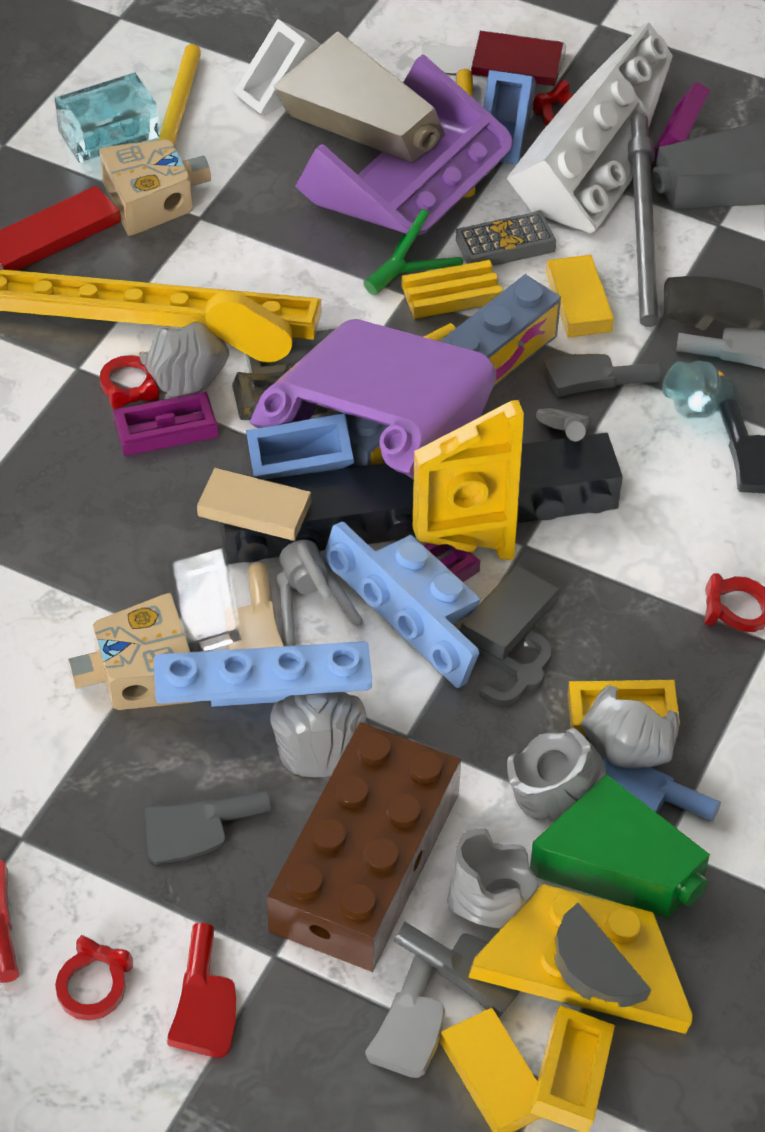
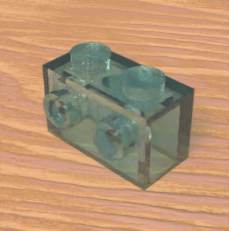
M136 72L54 97L58 131L78 162L100 156L99 148L140 143L159 137L156 102Z

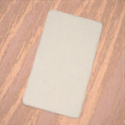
M423 45L422 54L427 56L444 73L456 74L461 69H469L471 71L476 47Z

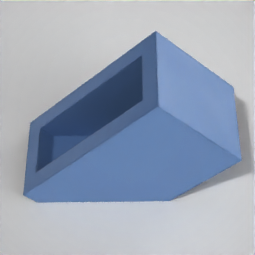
M489 70L483 108L509 131L512 138V147L506 157L500 162L518 164L530 123L536 81L532 76Z
M345 413L246 430L253 475L257 479L266 480L338 470L354 463Z

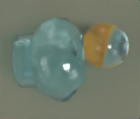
M700 360L689 364L683 361L673 364L664 378L662 387L663 394L674 401L676 411L682 417L688 419L710 417L716 413L722 401L727 399L735 400L737 395V388L733 380L724 376L711 363Z

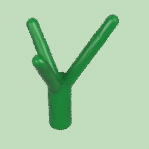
M422 209L407 234L405 233L401 236L392 257L364 281V286L370 294L377 295L402 272L462 265L463 259L461 257L412 262L404 260L406 253L429 215L428 210Z

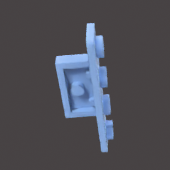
M340 522L333 525L323 555L325 563L456 688L467 684L479 655V650L453 624L468 617L478 606L480 598L412 535L374 551L346 523Z
M364 641L158 654L154 657L155 698L159 704L211 701V707L276 703L291 695L368 691L372 688L369 646Z

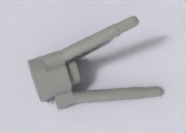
M299 540L289 544L282 550L280 563L284 571L276 576V581L281 595L284 646H295L293 589H297L298 592L303 594H310L319 590L324 599H330L333 594L355 626L362 624L361 616L335 579L331 567L324 563L316 543L310 540Z

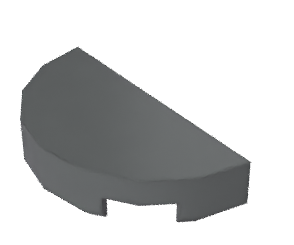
M577 902L564 914L555 937L556 953L554 960L564 981L579 995L588 1000L594 996L606 1002H619V1007H628L646 1001L651 992L650 987Z

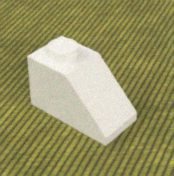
M277 19L233 93L262 115H267L283 105L273 85L321 44L307 33Z

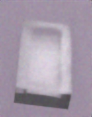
M222 548L174 562L184 633L190 651L203 652L242 640L228 560Z

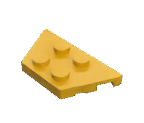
M519 400L510 401L414 451L413 530L417 541L434 545L448 544L457 550L471 553L474 552L477 546L496 550L499 559H514L524 412Z
M546 884L540 886L528 903L474 958L468 978L683 1034L687 1033L692 1023L693 1015L653 912ZM577 902L650 987L651 992L646 1001L628 1007H619V1002H606L594 996L588 1000L579 995L564 981L554 960L556 953L555 937L564 914Z

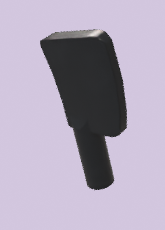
M733 399L724 400L719 404L718 409L730 440L728 446L734 461L737 489L739 492L765 493V435H748L737 402Z

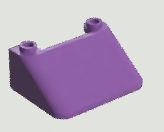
M423 54L416 59L403 83L435 108L445 136L414 163L382 152L358 175L324 144H321L314 150L295 185L314 204L406 234L422 209H426L429 215L418 235H422L430 230L506 157L512 147V138L509 131Z
M351 319L339 325L262 394L249 423L256 428L309 420L316 406L320 405L389 426L382 432L379 440L382 457L391 468L408 475L414 480V451L481 417L496 380V369L493 362L480 352L367 321Z

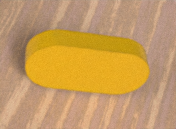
M221 292L214 295L208 301L205 323L208 330L216 337L261 362L279 361L289 354L292 348V330L288 322L238 292Z

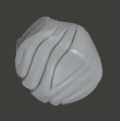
M193 322L178 331L168 328L157 330L149 352H139L141 363L145 365V368L161 390L167 391L170 396L180 397L203 392L223 369L229 356V349L223 340L208 330L206 325Z
M607 685L601 690L581 722L584 732L592 745L596 747V751L614 766L625 769L627 767L630 769L649 768L671 761L679 731V714L669 710L667 715L661 718L643 702L617 699V687Z
M346 692L291 695L285 697L284 700L276 702L271 712V725L276 743L279 746L278 751L281 763L291 773L301 777L331 776L359 722L365 724L366 711L360 698L355 695H349Z
M575 728L566 730V733L539 734L527 745L521 754L514 753L508 757L507 761L509 781L520 809L526 814L541 820L549 818L551 822L556 821L606 774L605 763L600 754Z
M487 829L467 830L466 833L462 834L457 845L447 898L448 908L471 922L501 929L528 903L537 891V878L530 869L528 853L525 847L516 844L503 845L493 843Z

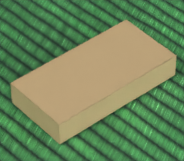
M214 468L197 504V512L199 517L295 541L311 505V492Z

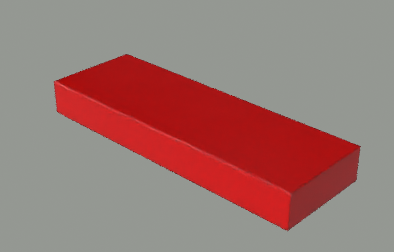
M95 185L0 230V269L19 271L121 222L120 210Z

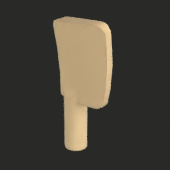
M253 563L248 567L251 605L240 607L230 612L227 623L228 650L284 646L277 626L275 608L271 600L268 566L264 563Z

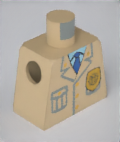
M167 139L99 148L102 182L112 203L120 210L121 222L128 236L135 235L189 213L192 209L191 186L211 181L210 168L204 155L181 161L172 141Z
M171 593L160 595L97 620L92 625L96 652L68 658V666L74 689L105 682L111 705L117 710L192 703L159 704L155 698L154 657L158 654L190 652Z

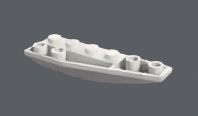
M650 22L643 24L581 86L545 127L508 175V181L531 212L541 211L545 218L587 233H592L599 228L630 184L633 177V165L628 161V142L632 139L631 118L636 114H644L648 117V125L650 126L673 56L665 40L657 34Z

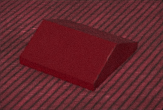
M480 30L471 66V75L488 77L489 70L532 76L536 84L555 86L566 54V45L560 41Z

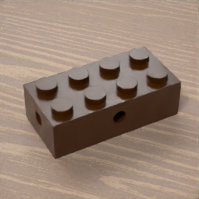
M359 722L267 896L269 932L373 972L459 796L461 758Z

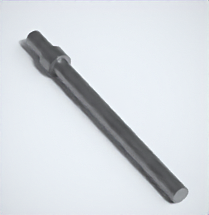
M636 114L631 118L632 139L628 142V161L633 165L639 316L641 325L652 327L658 323L651 164L655 159L654 142L649 138L648 117L644 114Z

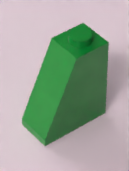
M606 774L533 841L530 869L537 878L668 918L682 904L687 907L693 905L705 891L708 885L705 873L710 854Z

